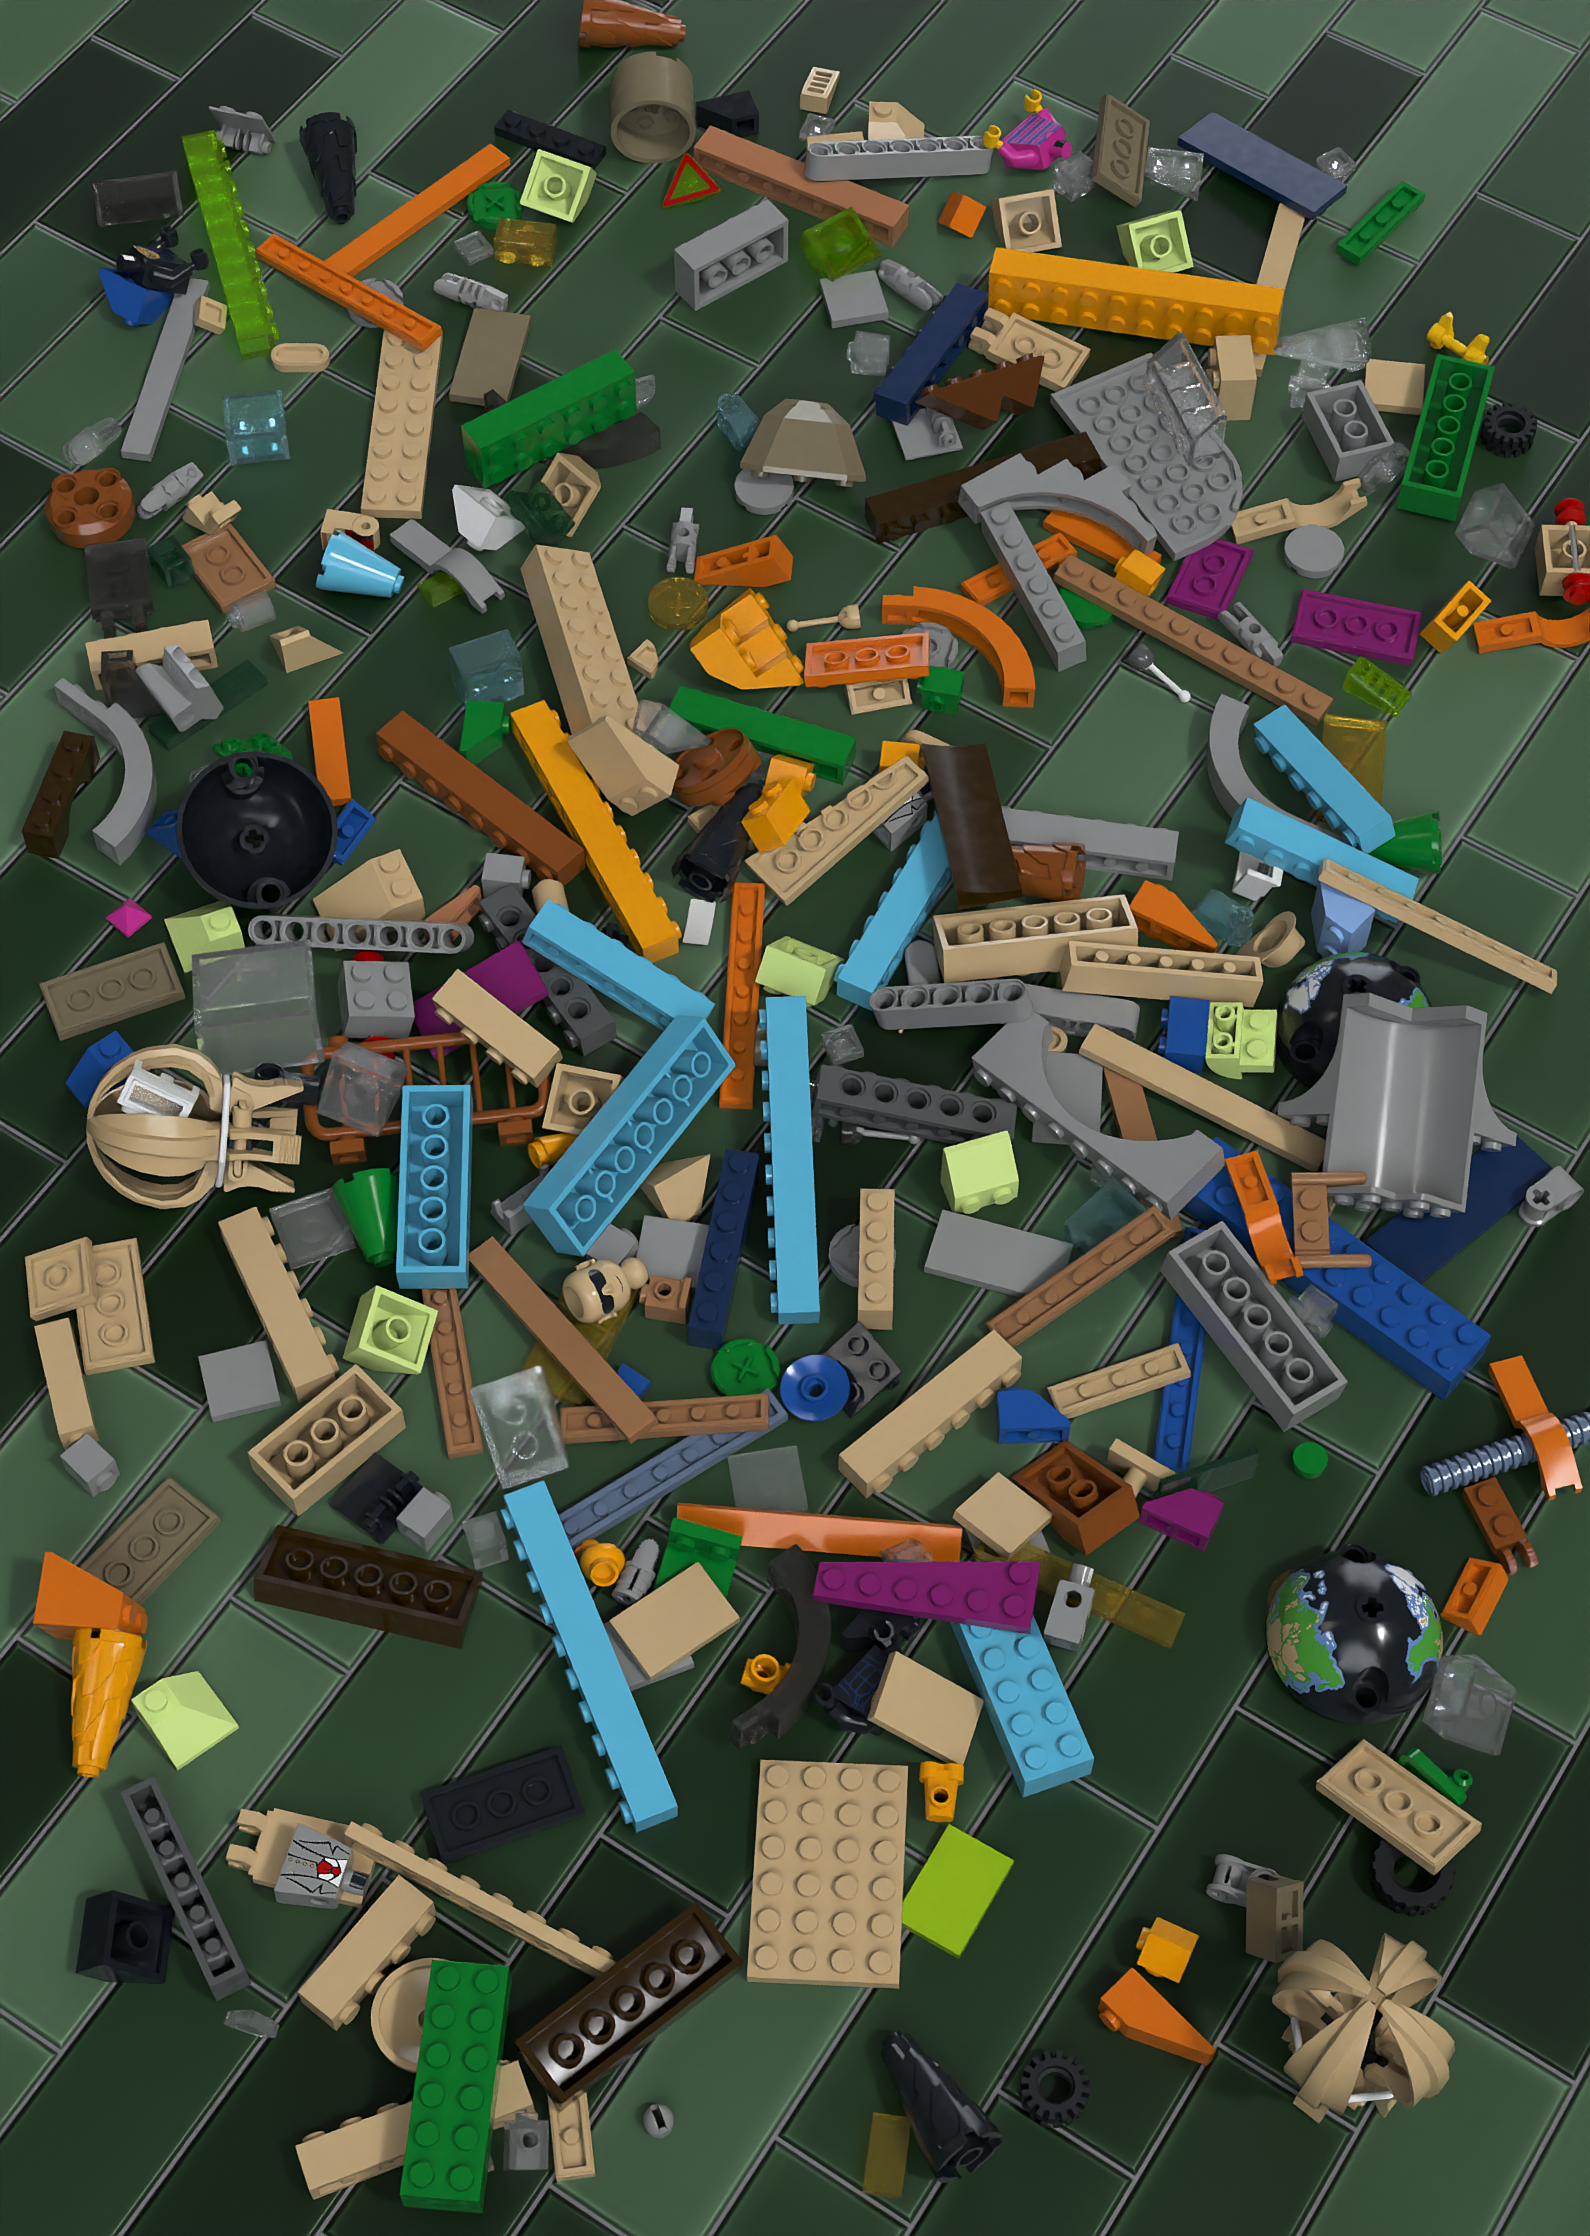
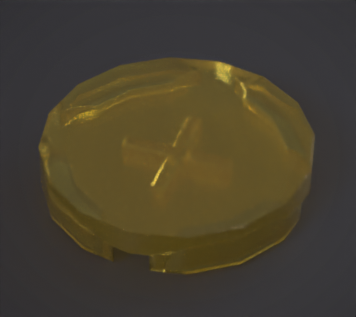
M667 578L657 583L650 591L648 597L650 617L657 625L667 630L673 631V628H681V631L694 628L706 618L709 601L706 590L700 583L690 578Z

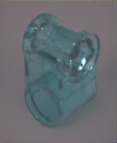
M733 392L724 393L717 400V408L719 410L717 425L729 438L733 447L739 451L749 446L761 420L751 411L741 396Z
M1209 890L1191 912L1210 934L1224 940L1229 945L1241 947L1252 938V929L1250 927L1254 922L1253 911L1248 906L1234 901L1218 890Z

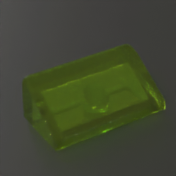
M444 571L417 584L418 589L432 607L464 592L455 579Z

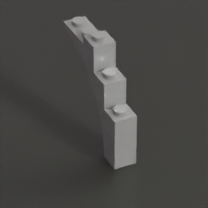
M1019 453L961 485L958 503L975 524L981 522L980 512L1008 501L1013 511L1049 509L1066 511L1087 517L1108 527L1128 541L1134 549L1139 550L1145 555L1153 552L1158 536L1154 526L1150 522H1146L1140 515L1136 504L1132 500H1128L1131 489L1130 481L1124 473H1120L1114 464L1084 480L1081 471L1077 467H1073L1068 459L1037 475L1034 465L1026 461Z

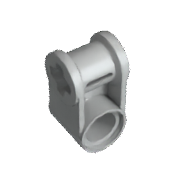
M1557 1166L1527 1190L1525 1201L1519 1208V1217L1528 1226L1540 1227L1561 1211L1570 1208L1582 1196L1584 1189L1561 1166Z
M1219 1854L1214 1861L1217 1868L1213 1882L1207 1886L1206 1893L1220 1902L1246 1907L1247 1878L1258 1877L1269 1881V1874H1278L1270 1868L1245 1862L1235 1856ZM1230 1875L1228 1882L1225 1883L1226 1876Z

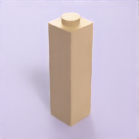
M69 1318L34 1326L56 1426L64 1450L70 1448L86 1433L96 1442L99 1441L76 1338Z

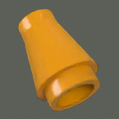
M561 1133L534 1138V1141L528 1144V1153L533 1165L538 1169L544 1165L550 1168L558 1162L578 1136Z

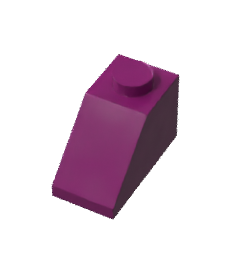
M1190 1488L1145 1502L1141 1510L1139 1523L1204 1552L1219 1522L1224 1502L1208 1491H1197Z

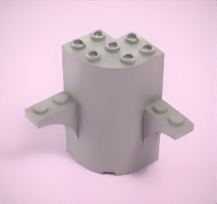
M1372 993L1343 995L1338 1042L1327 1070L1310 1090L1293 1100L1279 1102L1278 1116L1290 1119V1124L1293 1126L1310 1127L1311 1122L1328 1126L1322 1172L1363 1171L1367 1174V1182L1364 1185L1327 1186V1196L1333 1197V1203L1339 1205L1355 1204V1210L1363 1212H1375V1208L1392 1212L1403 1211V1216L1409 1218H1423L1424 1213H1430V1216L1437 1218H1450L1451 1213H1465L1472 1146L1481 1144V1150L1489 1152H1500L1501 1147L1516 1146L1517 1133L1508 1129L1498 1119L1490 1105L1485 1090L1482 1061L1488 1013L1468 1005L1410 1008Z

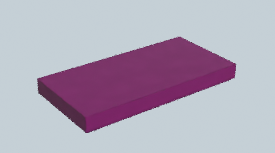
M1302 589L1290 642L1412 666L1422 612Z
M520 940L464 972L466 976L515 1014L550 995ZM442 986L413 1002L414 1022L422 1036L460 1032L462 1030L454 1022L450 1025L446 1024L435 1014L437 1009L432 998ZM463 1045L443 1047V1055L446 1056ZM429 1048L432 1056L437 1061L436 1048Z

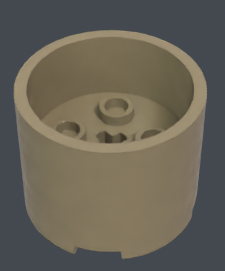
M642 52L634 54L618 64V69L610 81V126L612 141L623 155L638 162L656 164L674 160L691 147L695 138L694 81L689 68L678 58L672 60L656 56V52Z

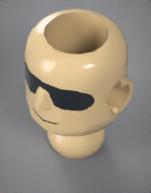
M627 1258L621 1262L620 1266L611 1260L600 1259L595 1261V1259H590L575 1266L576 1271L565 1278L562 1291L569 1311L577 1320L584 1323L598 1322L600 1324L606 1319L617 1316L616 1312L624 1308L629 1302L631 1289L636 1290L646 1284L648 1273L646 1267L638 1258Z

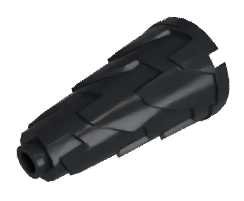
M325 112L308 118L306 120L307 126L304 129L301 125L299 130L300 143L308 158L311 172L316 180L320 197L324 200L328 216L338 223H345L355 214V197L357 195L355 181L357 133L355 124L348 116H346L347 120L345 121L341 119L340 113Z
M752 785L739 788L733 798L725 803L724 806H721L718 812L699 831L693 841L675 859L671 869L673 878L677 874L680 875L681 879L678 885L687 893L710 903H713L716 897H720L719 903L728 899L734 889V884L745 856V849L751 838L741 821L749 812V806L760 798L761 792L759 789Z
M896 2031L888 2035L882 2042L883 2048L880 2055L899 2096V2103L914 2130L913 2134L935 2178L942 2183L961 2179L962 2177L957 2171L961 2167L966 2166L969 2172L972 2173L988 2161L1002 2144L999 2138L1003 2137L983 2110L967 2096L949 2073L946 2074L935 2059L929 2056L909 2033L902 2034L901 2031Z

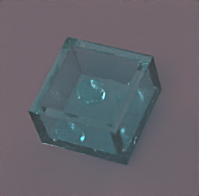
M282 390L222 396L226 444L231 465L290 459Z
M508 629L449 648L453 686L465 710L467 700L503 702L524 695L521 656Z
M1112 1178L1064 1222L1065 1239L1069 1243L1074 1244V1247L1084 1255L1148 1209ZM1125 1271L1120 1273L1111 1281L1114 1283Z

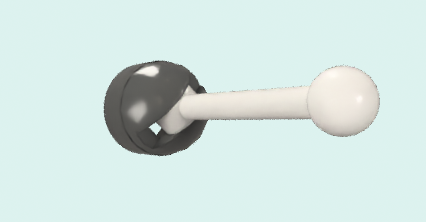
M1143 643L1133 650L1127 660L1132 667L1139 671L1150 669L1178 694L1181 702L1186 703L1190 700L1191 695L1188 691L1181 690L1154 665V654L1149 647Z

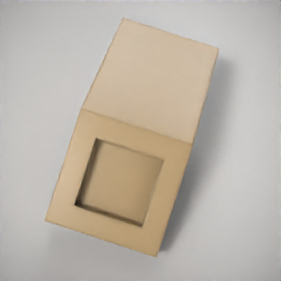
M211 491L204 497L198 494L186 504L188 509L182 518L186 523L213 535L234 521L242 508L235 500L224 505Z

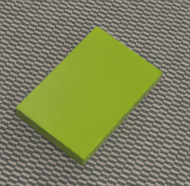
M949 1824L903 1901L902 1927L959 1959L1014 1865V1860Z

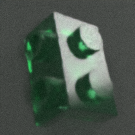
M538 481L528 493L511 490L504 498L510 507L512 516L522 522L527 529V535L536 543L558 545L575 526L573 519L544 482Z

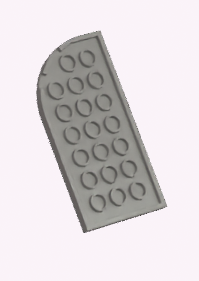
M1152 353L1143 355L1051 394L1050 403L1074 434L1087 432L1100 455L1099 466L1102 470L1114 464L1120 473L1122 472L1128 477L1131 485L1128 500H1132L1145 521L1150 522L1154 526L1158 535L1157 540L1173 561L1209 546L1231 527L1239 512L1243 494L1242 473L1239 464L1230 449Z

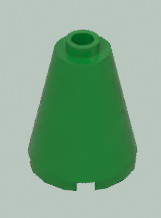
M1432 810L1392 821L1395 837L1368 854L1396 868L1441 874L1442 840L1441 830L1438 829V821H1440L1439 810Z
M389 1168L369 1169L353 1173L354 1180L345 1184L343 1178L332 1185L334 1198L366 1261L374 1263L376 1267H383L394 1263V1258L397 1257L398 1172L395 1170L393 1175H391Z

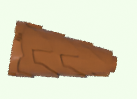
M584 0L578 46L590 48V46L607 48L619 46L674 47V45L678 46L679 41L684 42L686 25L681 24V19H678L677 16L651 11L643 6L627 3L622 0Z
M1052 842V844L1043 845L1023 844V846H1011L1023 894L1045 899L1048 903L1078 900L1081 898L1086 861H1078V854H1086L1084 844Z

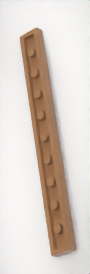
M1071 554L1054 573L1053 582L1280 707L1285 704L1294 715L1314 726L1319 724L1332 706L1333 698Z

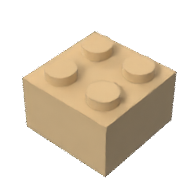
M1215 336L1214 346L1208 350V365L1210 369H1205V386L1211 389L1208 392V408L1214 410L1215 421L1250 420L1257 383L1251 336Z

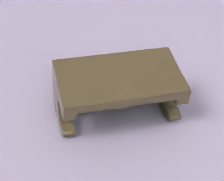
M1269 1874V1881L1258 1877L1247 1878L1246 1953L1278 1963L1285 1961L1289 1955L1296 1951H1303L1304 1881Z

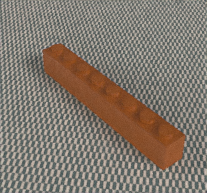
M403 710L376 732L377 751L385 761H392L407 778H414L429 795L437 796L444 801L451 812L459 813L466 818L473 829L488 835L498 848H505L513 856L525 857V865L536 872L541 881L553 879L561 882L564 887L586 867L584 848Z

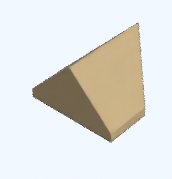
M300 626L270 635L271 642L286 673L343 654L340 650L312 637L309 630Z
M710 1154L664 1162L654 1168L640 1185L663 1218L689 1222L701 1215Z

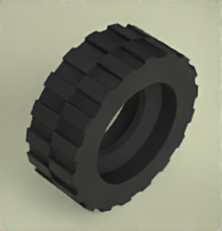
M1382 1839L1369 1865V1872L1371 1873L1369 1881L1370 1885L1374 1888L1375 1896L1381 1899L1385 1907H1390L1395 1910V1913L1400 1915L1403 1913L1413 1917L1417 1914H1422L1423 1916L1429 1914L1432 1909L1436 1910L1440 1907L1443 1900L1445 1901L1455 1880L1453 1876L1456 1873V1867L1452 1861L1454 1857L1435 1875L1430 1873V1880L1424 1887L1408 1889L1402 1886L1394 1875L1395 1862L1405 1854L1385 1839Z

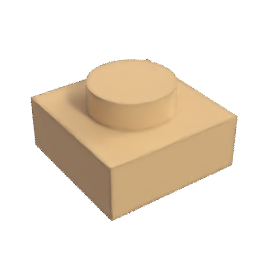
M201 295L196 301L194 325L221 335L226 327L228 306Z

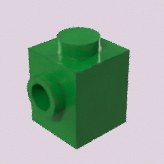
M930 665L929 676L919 678L916 695H921V708L933 712L957 715L963 693L965 672Z

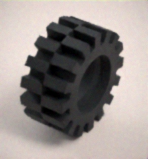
M1503 402L1502 407L1499 404H1495L1493 409H1488L1484 417L1480 438H1482L1483 446L1487 445L1486 449L1489 452L1494 449V455L1498 457L1500 453H1505L1504 458H1510V454H1513L1514 458L1520 456V453L1524 455L1528 452V449H1531L1537 430V418L1533 419L1534 413L1532 411L1527 413L1528 408L1523 405L1519 409L1517 408L1519 403L1513 402L1511 407L1508 402ZM1500 427H1511L1517 430L1518 433H1507L1502 431Z
M1056 2050L1055 2055H1050V2051L1043 2052L1040 2058L1036 2055L1031 2059L1030 2065H1026L1021 2077L1019 2098H1022V2107L1024 2111L1028 2110L1030 2112L1029 2117L1033 2121L1037 2118L1041 2120L1040 2125L1047 2127V2123L1053 2124V2128H1060L1062 2123H1066V2126L1072 2124L1075 2118L1079 2119L1083 2114L1090 2095L1089 2074L1084 2073L1085 2066L1081 2062L1077 2064L1075 2056L1071 2054L1068 2057L1062 2056L1063 2051ZM1057 2075L1065 2079L1070 2088V2094L1067 2099L1060 2103L1047 2101L1040 2092V2083L1044 2078Z

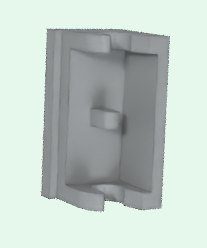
M547 1165L539 1169L540 1175L502 1203L499 1199L491 1203V1215L511 1237L533 1222L522 1205L549 1173Z

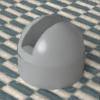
M663 2104L650 2106L643 2115L645 2131L654 2138H663L670 2134L674 2127V2116L670 2108ZM655 2111H659L665 2124L662 2128H658L656 2118L653 2115Z

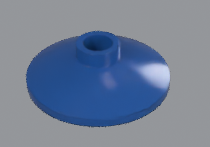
M808 1355L796 1360L787 1368L780 1384L781 1398L787 1410L795 1417L809 1422L824 1421L835 1416L846 1404L850 1392V1383L844 1368L836 1360L824 1355ZM814 1388L823 1390L819 1397H812L810 1392Z

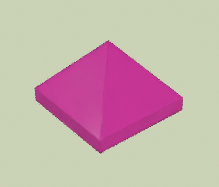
M128 898L106 916V920L127 938L152 919V916L131 898Z

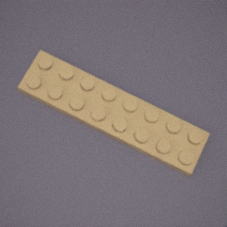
M384 330L361 503L362 515L376 518L422 519L443 342L442 335L423 352Z

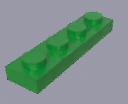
M1401 181L1337 244L1336 253L1359 266L1424 202L1425 193Z

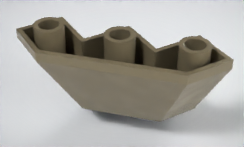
M787 398L763 416L740 462V468L752 470L751 476L769 478L770 473L794 475L793 480L801 482H811V477L835 480V485L853 487V481H866V474L850 424L828 403Z

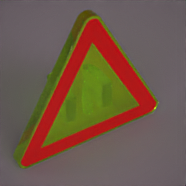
M685 153L662 202V207L667 210L719 195L721 189L689 153Z

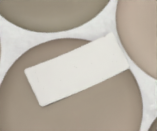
M691 899L683 943L708 945L716 906L715 901L710 903L704 900Z

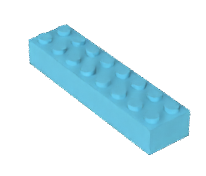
M677 1015L523 1203V1208L557 1253L584 1257L586 1252L736 1066L704 1017Z

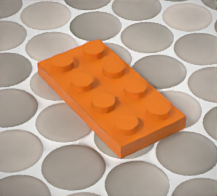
M929 632L806 644L804 671L806 687L824 688L837 684L855 685L860 682H887L891 679H918L923 676H929Z

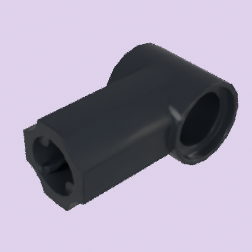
M265 1062L256 1066L254 1079L256 1080L278 1078L303 1080L304 1090L302 1092L265 1105V1107L277 1106L282 1102L318 1106L322 1085L321 1076L285 1072L283 1066L273 1062Z

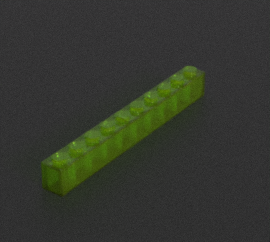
M215 130L182 136L186 161L242 360L271 355V351L275 347V341L280 340L276 323L270 324V320L274 319L270 302L264 303V299H268L264 281L258 282V279L262 278L258 261H252V258L256 257L252 240H246V238L250 237L247 221H241L240 219L244 217L241 200L235 201V197H238L235 180L229 181V178L233 177L229 160H223V158L227 157L224 141H218Z

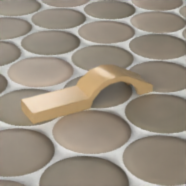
M1355 478L1343 482L1340 489L1333 496L1316 504L1298 505L1285 498L1239 511L1231 525L1236 544L1294 528L1297 529L1301 526L1317 525L1329 529L1340 524L1368 505L1366 496L1359 497L1357 489L1361 487L1360 479Z

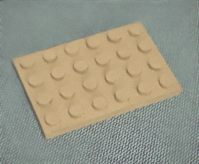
M761 1760L747 1982L899 1989L908 1766Z

